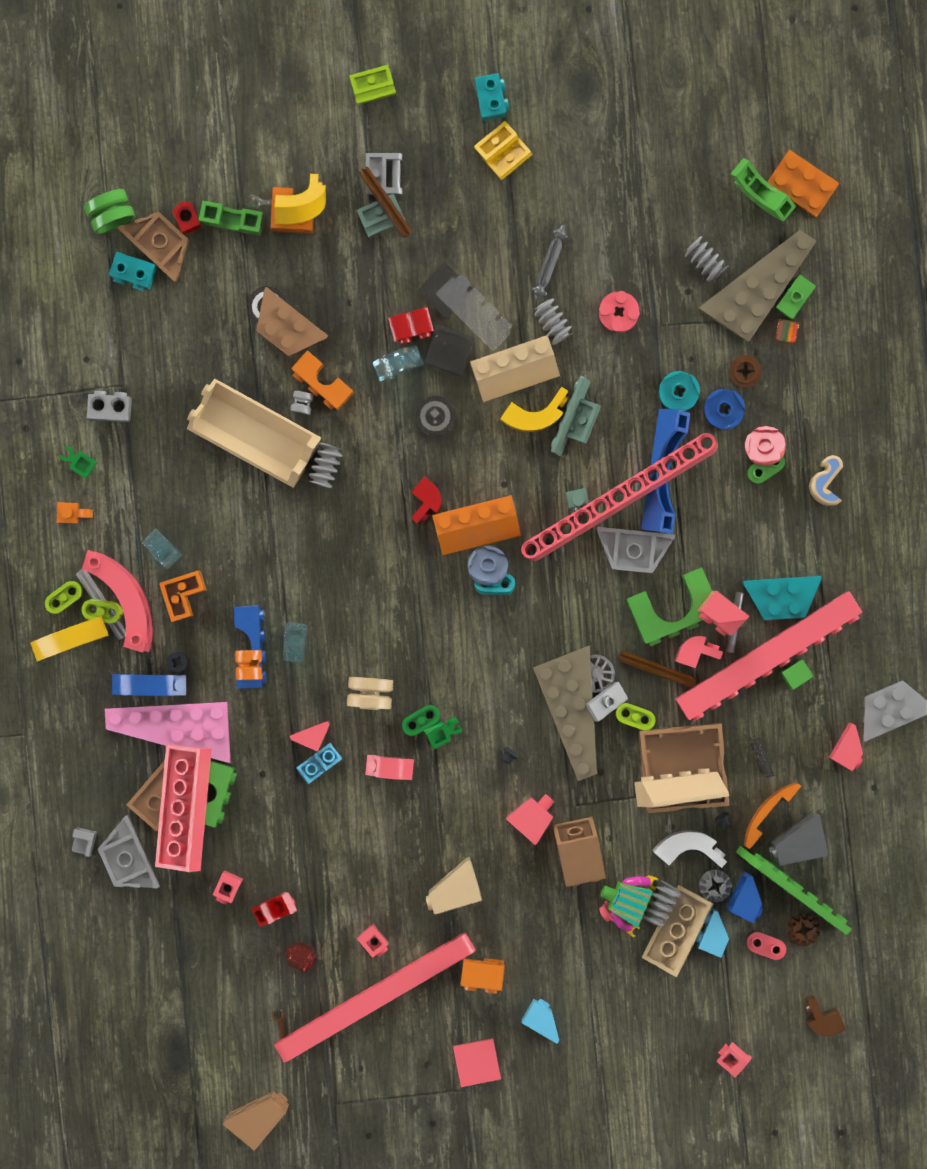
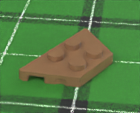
M159 211L150 214L148 217L139 218L132 223L120 225L117 228L174 282L177 281L189 239Z
M266 287L264 289L256 331L287 356L328 337L327 334Z

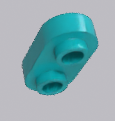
M507 574L496 585L482 587L479 583L475 582L474 586L480 594L509 595L515 589V579L510 574ZM502 584H507L508 587H507V588H503L501 585H502Z

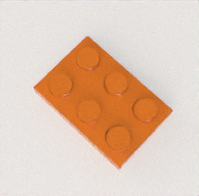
M788 150L768 180L771 186L787 194L795 205L815 218L840 184L791 150Z

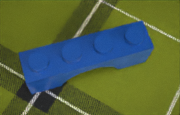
M260 606L234 607L235 628L244 631L248 635L252 650H262V643L265 642V631L261 630V622H264V610H260ZM262 651V662L259 663L260 667H262V663H266L265 651ZM262 670V679L237 680V689L262 688L263 683H266V671Z

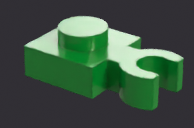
M65 446L69 450L70 455L68 457L59 455V458L65 462H72L68 468L87 479L98 462L82 451L75 455L73 448Z
M456 717L450 718L446 725L440 721L424 730L433 750L451 741L449 735H456L463 731L460 726L453 728L458 723Z

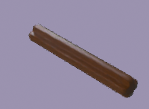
M368 167L359 171L360 176L403 238L409 236L412 233L410 227Z
M621 651L618 660L620 662L693 688L696 683L695 677L625 651Z

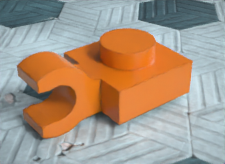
M57 502V523L78 524L79 518H93V510L79 509V503Z

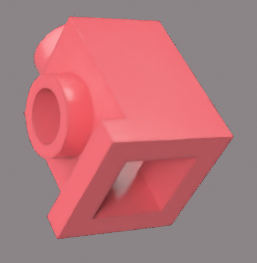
M224 871L213 893L216 896V900L223 904L232 903L243 878ZM226 884L230 885L231 891H225L224 886Z
M374 923L357 937V940L372 958L376 955L380 957L388 950L386 946L389 942L376 928ZM377 938L378 944L373 945L371 939Z
M732 1042L729 1046L725 1044L719 1050L718 1054H720L717 1062L736 1078L752 1057L745 1054Z

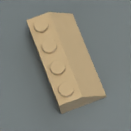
M548 335L470 362L483 403L560 376Z
M710 768L698 769L696 774H691V771L679 772V776L675 777L672 776V773L661 774L660 779H654L653 776L641 777V781L634 782L637 807H659L728 797L729 792L718 772H710Z

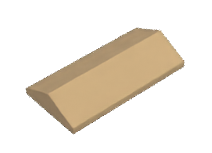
M680 885L676 889L680 892L681 898L674 897L677 904H670L673 911H666L669 918H662L665 925L657 926L642 956L643 959L675 977L678 976L714 905L700 895Z

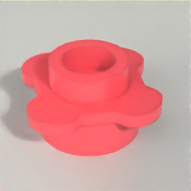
M605 901V904L599 908L600 913L607 922L613 921L610 917V910L607 908L609 902Z

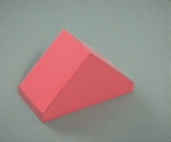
M326 721L291 735L290 738L292 741L318 752L330 722Z

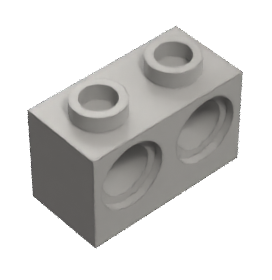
M94 391V394H88L87 419L130 423L132 398L124 392H114V395H106L105 391ZM102 400L104 408L101 411H96L95 403ZM118 402H123L125 405L124 410L121 412H116L115 405Z

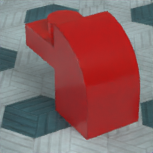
M424 477L411 492L423 502L411 518L416 524L420 521L424 523L431 515L428 512L430 509L437 514L441 507V495L438 488Z
M288 892L281 893L251 908L260 927L297 911L295 901Z

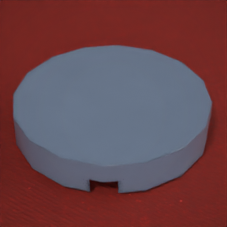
M484 546L483 548L476 549L470 555L468 572L471 578L480 585H496L507 575L508 561L505 554L498 548Z

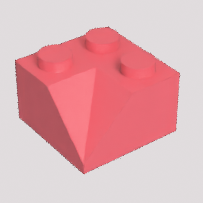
M712 591L697 610L701 613L699 617L708 624H715L717 626L715 630L723 636L726 634L732 636L749 617L718 591Z

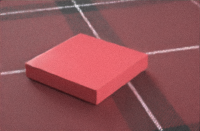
M493 1038L453 1046L461 1087L501 1079Z

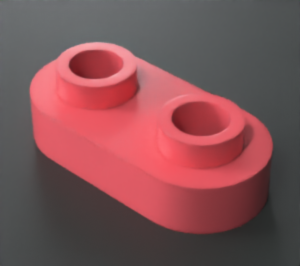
M757 931L751 932L746 938L747 947L754 953L773 960H779L786 954L785 944L777 938ZM759 939L760 945L754 946V940ZM775 946L780 948L778 953H773Z

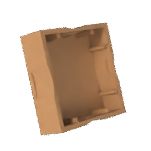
M714 723L638 730L643 777L653 776L654 779H660L661 774L672 773V776L675 777L679 776V772L691 771V774H696L698 769L710 768V772H718L728 790L727 776L723 765L724 743L722 724ZM729 796L659 807H646V812L657 813L692 807L729 806Z

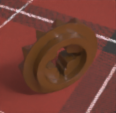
M748 355L739 356L734 359L729 368L730 379L736 386L743 388L754 386L762 374L760 363L754 357ZM746 363L747 370L754 371V373L747 374L744 380L743 374L737 371L742 370Z
M801 913L791 918L787 926V933L795 944L809 946L816 942L820 935V925L812 915ZM802 921L805 927L812 928L806 931V938L803 933L796 932L801 929Z

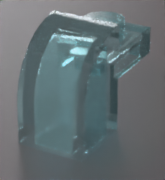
M417 346L387 354L373 362L380 381L396 377L405 371L420 367L424 363Z
M156 528L141 542L150 551V554L167 570L182 556V553Z
M287 622L282 660L303 663L308 624Z

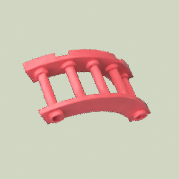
M87 550L82 570L103 580L115 593L122 606L126 622L123 647L142 653L144 651L150 652L153 637L152 617L149 602L142 587L134 576L117 561L96 551Z

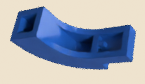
M112 674V694L138 696L186 695V675Z

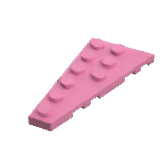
M228 702L105 709L107 730L165 746L166 744L212 748L211 758L231 763Z

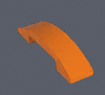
M795 782L782 787L761 804L752 817L746 831L744 845L748 849L762 835L756 829L781 798L789 802L800 789V784Z

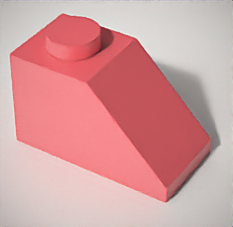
M848 723L828 758L853 771L854 768L858 769L861 765L863 751L856 725Z

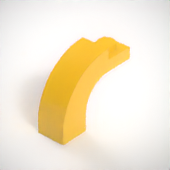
M310 174L309 188L305 192L291 196L276 195L275 224L305 222L313 219L323 211L326 205V185L318 182V174Z
M561 387L549 406L539 412L525 411L511 402L500 418V421L518 431L536 432L544 430L556 423L563 415V412L557 408L558 406L563 408L569 399L566 396L568 391Z

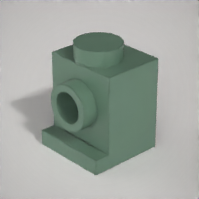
M586 488L565 493L569 513H573L589 504Z

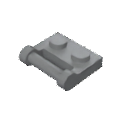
M366 153V167L371 170L386 194L402 195V188H400V161H402V154ZM386 161H392V187H386ZM366 185V195H373Z

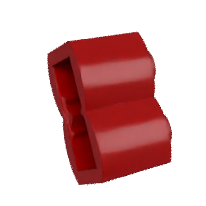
M427 307L388 318L394 342H399L400 345L411 343V339L419 337V340L430 338L431 333H434Z

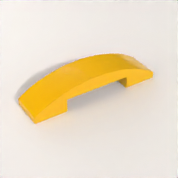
M100 616L31 642V646L38 662L106 637L108 632L103 618Z

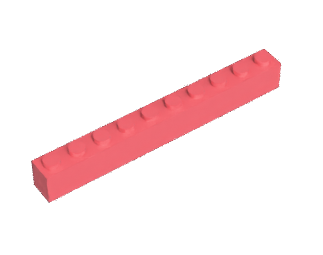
M850 591L845 592L675 698V701L687 720L693 719L696 721L704 716L703 712L708 708L712 711L721 705L720 701L727 697L729 700L738 695L737 690L745 687L747 689L756 683L755 679L762 676L765 678L773 673L772 669L777 665L783 667L790 662L789 658L796 654L798 657L807 652L806 647L814 644L816 646L825 640V635L829 633L832 635L842 630L841 625L846 622L851 624L858 620V615L862 613V610Z

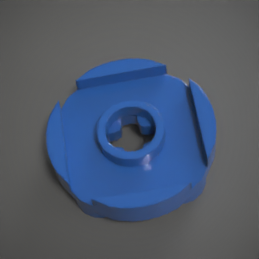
M716 390L709 395L704 404L706 420L710 425L719 430L735 427L741 422L744 415V401L733 390ZM721 404H723L724 406L728 405L730 407L727 410V415H725V413L719 412V410L721 409Z

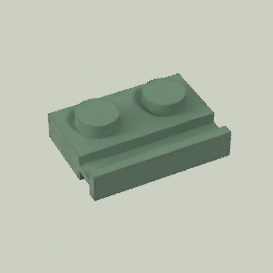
M394 194L389 195L388 197L405 220ZM378 201L357 210L368 238L395 227Z

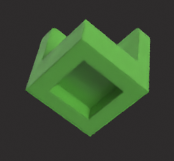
M803 659L797 660L779 672L792 690L813 677Z

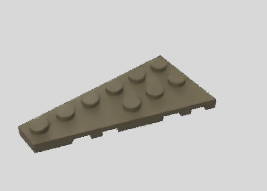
M799 230L698 309L746 342H749L816 243V240Z
M590 645L533 667L578 781L598 773L594 719L585 705L593 699Z

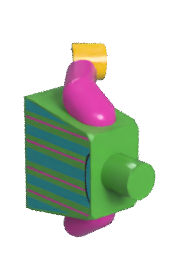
M649 875L647 877L625 878L623 882L618 881L615 889L604 885L600 897L610 900L607 907L610 910V917L617 927L626 931L632 937H635L633 930L635 928L640 929L639 924L653 893L651 889L656 890V887L652 885L654 880H658L656 877Z

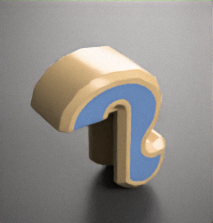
M832 455L823 459L820 466L824 467L825 470L815 474L809 483L810 494L817 502L825 506H835L842 501L826 489L843 467L842 460L838 456Z

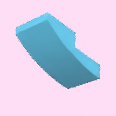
M329 743L296 769L306 783L309 784L342 758L332 744Z

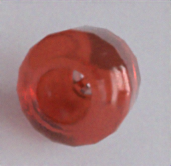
M296 942L293 947L289 946L285 957L288 958V966L302 972L312 969L317 956L312 946L302 942Z

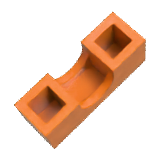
M307 350L291 368L295 372L292 376L300 383L305 381L310 386L308 390L316 397L321 395L325 399L323 403L329 409L333 410L335 408L339 410L354 394V391L339 378L330 385L319 383L317 376L324 365Z

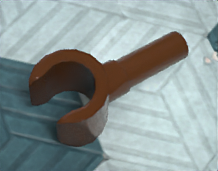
M280 1009L282 1013L281 1018L277 1019L275 1017V1011L272 1012V1018L277 1021L280 1036L284 1038L286 1037L283 1026L285 1012Z

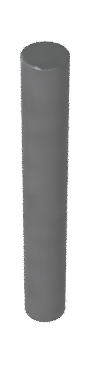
M736 592L734 605L741 609L744 593ZM737 631L732 636L728 635L726 652L734 653Z

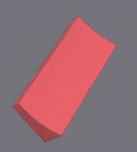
M166 744L155 867L186 872L201 870L212 748Z

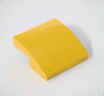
M506 121L474 146L475 150L500 180H503L532 156V152L519 139L517 133Z

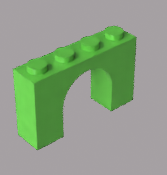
M702 567L682 575L690 595L691 606L687 615L677 622H667L660 619L654 612L646 591L625 599L644 644L649 643L650 646L662 642L660 638L666 635L672 638L679 635V630L687 627V630H691L699 626L698 622L702 621V619L699 617L701 613L697 610L712 592Z

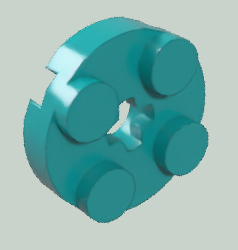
M675 371L668 374L659 386V398L662 404L672 410H689L697 402L700 393V387L695 377L683 371ZM676 386H679L680 389L684 388L685 391L682 393V397L674 394Z

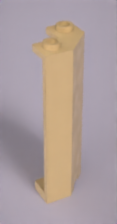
M216 379L210 385L206 384L201 393L204 396L201 404L196 410L192 409L187 418L190 421L187 429L294 488L304 473L309 459L314 455L321 437Z

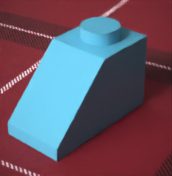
M533 999L521 1020L522 1023L558 1044L559 1037L552 1010L549 1008L550 1004L542 999H539V1001Z

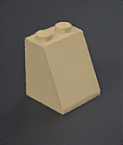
M470 857L465 858L429 890L426 902L429 911L433 910L434 915L482 901Z

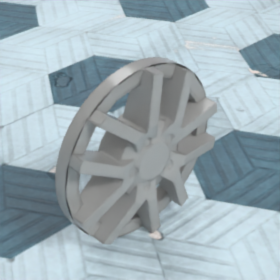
M590 655L591 659L597 658L595 665L591 662L593 693H599L612 685L615 678V669L608 658L602 655ZM600 659L605 661L602 667L598 666ZM607 663L610 666L611 671L603 670ZM604 673L612 674L611 679L605 678ZM602 680L609 682L607 686L603 687ZM599 681L601 689H595V682Z

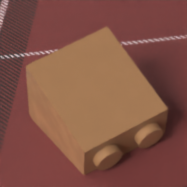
M588 817L553 825L566 887L606 879L593 818Z
M273 1091L229 1112L223 1125L255 1151L285 1115L289 1106L287 1103L288 1099L283 1094H276Z

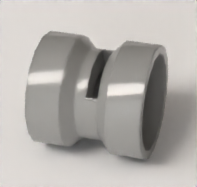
M294 391V403L291 405L290 411L310 415V402L313 401L314 394Z

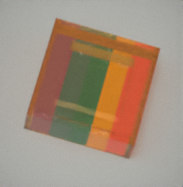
M779 319L775 340L796 343L799 322Z

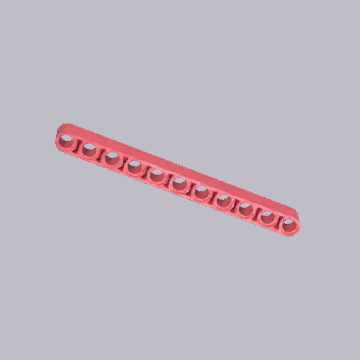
M709 433L700 435L526 541L522 546V554L531 561L540 560L713 455L718 449L716 439ZM706 440H711L713 444L710 448L705 449L702 447ZM688 451H694L695 455L692 459H685V454ZM670 462H677V467L674 470L667 469ZM658 472L659 478L656 481H651L650 475ZM641 483L642 488L634 492L632 490L633 485ZM623 493V501L615 502L616 495ZM606 504V511L598 513V506ZM585 514L589 515L588 522L581 524L580 518ZM571 525V532L563 534V528ZM554 536V542L546 545V538ZM532 546H536V553L532 556H529V548Z
M466 932L277 1041L274 1047L285 1063L476 951Z

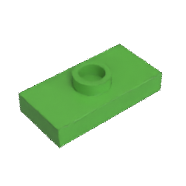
M799 275L776 309L792 320L816 286Z

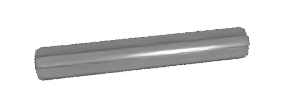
M81 569L76 573L91 599L107 601L87 571ZM120 620L115 623H108L119 640L125 638L126 629Z

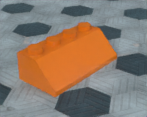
M512 495L432 515L442 555L521 536Z

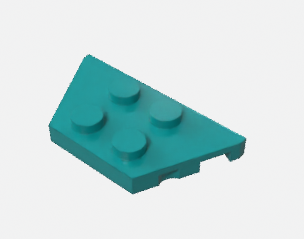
M821 576L742 581V584L759 610L763 620L805 618L820 584Z

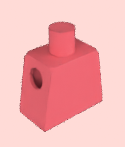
M547 794L539 802L530 797L510 813L506 820L536 845L553 818L547 810L554 801Z

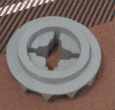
M721 870L707 871L700 879V892L708 901H723L730 895L732 889L731 879ZM712 878L717 883H722L719 886V894L718 892H716L715 889H710V887L713 885L711 880Z

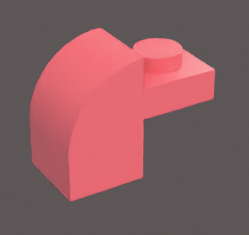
M694 636L686 639L681 644L675 661L696 668L701 653L721 659L723 652L718 650L719 646L708 643L705 646L706 637Z
M367 755L365 775L387 779L412 780L414 759Z

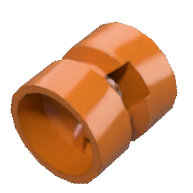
M262 650L235 651V662L239 665L235 668L236 680L262 679V667L259 666V663L262 662Z

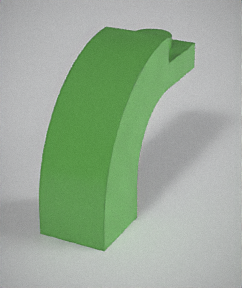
M743 158L732 171L731 175L734 177V183L760 208L780 221L784 222L796 207L787 194L766 182L749 160Z

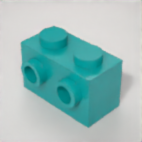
M499 73L475 77V87L482 122L505 118L506 111H509L508 99L503 98L502 91H506L504 79H500Z
M116 252L109 276L114 278L113 282L125 285L126 282L132 284L133 289L144 292V289H151L158 267L153 263Z

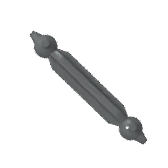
M563 224L559 229L552 231L555 239L550 243L537 279L538 286L532 287L534 301H538L540 297L547 295L545 287L549 283L562 248L561 240L568 237L565 232V225Z

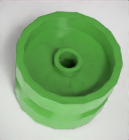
M124 189L103 193L89 200L83 206L87 216L94 218L90 224L95 234L114 231L120 225L129 224L136 218L133 208L126 205L129 199Z

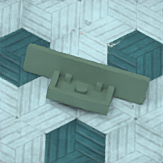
M580 376L574 385L573 396L567 403V411L559 423L558 434L551 444V452L558 456H562L568 438L584 444L587 443L601 408L598 404L584 400L590 381L583 376Z

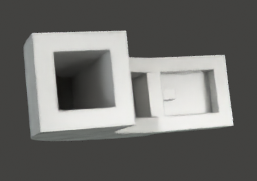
M692 830L672 833L662 839L652 850L668 865L679 854L691 849L704 852L721 868L727 862L723 859L725 854L717 847L714 850L712 849L717 843L714 839L704 833Z

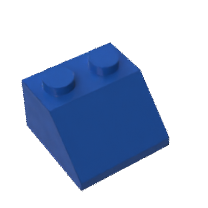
M744 871L726 908L731 913L753 923L755 919L758 920L763 911L761 908L762 903L753 877Z

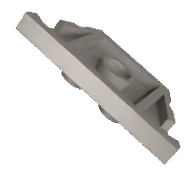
M597 527V532L610 567L614 570L653 573L668 547L675 539L674 534Z
M899 681L865 696L864 733L862 739L866 742L927 715V700L904 681Z
M127 815L98 848L100 856L114 887L158 888L160 887L132 821L129 815Z

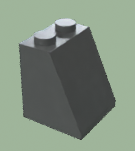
M815 812L809 813L772 840L771 847L768 848L770 859H773L775 863L782 866L828 856L820 815Z

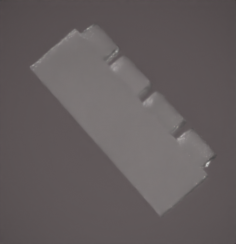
M462 274L456 279L452 277L436 295L494 351L510 335L508 330L513 325L504 316L496 320L495 318L500 312L489 301L482 306L481 303L485 300V297L475 287L468 292L466 289L471 283Z

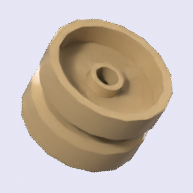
M349 677L348 687L351 690H359L360 694L350 693L347 695V706L368 710L391 709L392 698L380 695V692L393 691V680Z

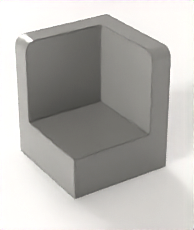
M79 827L75 828L72 836L75 837L72 851L85 854V857L92 856L97 832Z

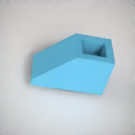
M712 908L705 921L704 929L700 931L695 942H697L699 949L721 958L729 938L718 911Z

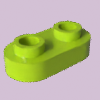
M75 581L66 582L46 598V609L53 614L63 612L81 598L83 594L82 586ZM71 588L76 589L75 595L69 593ZM55 600H58L60 602V605L57 608L53 605V602Z
M90 599L82 605V614L89 620L102 616L105 623H115L123 615L121 606L116 602ZM93 605L96 607V612L92 610ZM111 609L115 610V615L111 613Z
M622 703L616 708V718L624 724L641 730H650L655 724L654 714L646 709L629 703ZM624 709H627L629 711V715L627 717L622 716V711ZM643 716L648 717V722L646 724H643L641 722V718Z

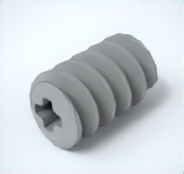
M700 236L688 247L685 257L693 256L690 263L698 262L696 269L704 268L701 274L704 276L709 273L707 278L709 282L716 279L728 266L722 267L724 260L716 261L719 254L711 255L713 248L706 250L708 242L706 241L701 244L702 236Z
M554 298L536 307L534 310L537 309V311L534 313V316H541L538 323H546L542 329L543 331L550 330L547 335L548 338L554 337L551 344L555 345L573 333H568L572 328L571 326L564 327L567 319H559L563 313L555 312L559 306H551Z
M320 443L319 446L324 450H317V454L321 458L314 459L319 465L311 467L316 473L309 474V477L313 479V481L309 482L326 488H332L328 480H335V478L330 473H337L338 470L333 465H340L336 457H342L343 455L338 452V450H341L340 448Z
M662 880L660 881L664 886L656 887L660 893L652 894L656 900H649V904L652 907H646L645 911L648 914H643L642 917L656 926L665 925L662 918H669L666 911H673L670 904H677L674 897L681 898L680 892L675 887Z

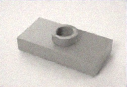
M614 682L585 705L593 719L599 722L628 700V697L620 683Z

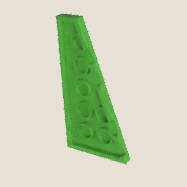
M741 846L737 849L736 853L844 934L848 935L851 931V928L846 925L848 920L839 914L836 916L831 914L833 909L825 903L819 905L817 903L818 898L810 892L804 894L802 886L756 853L753 856Z

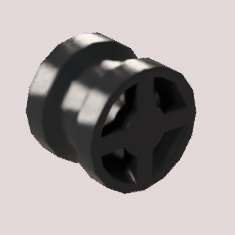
M174 652L167 659V666L173 672H182L189 665L187 655L182 652Z

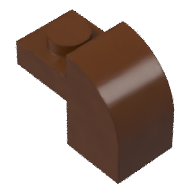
M813 995L805 998L807 1004L804 1006L808 1016H813L805 1021L815 1033L821 1036H833L846 1031L839 1011L836 1008L821 1013L818 1002Z

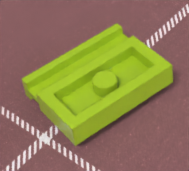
M389 65L349 75L357 105L396 95Z

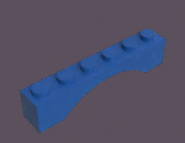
M659 409L651 465L677 450L681 441L688 434L691 413L680 410ZM670 462V463L668 464V466H667V469H668V470H670V467H671V463H672V462ZM658 472L650 475L651 481H656L659 478ZM669 481L646 495L641 530L673 534L676 513L669 496Z

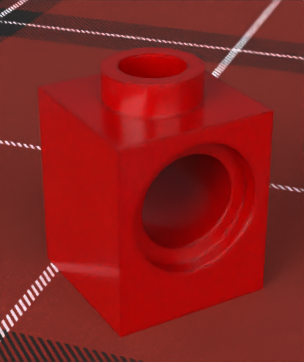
M181 202L172 210L183 235L202 228L191 202ZM184 213H191L192 216L189 221L181 220Z

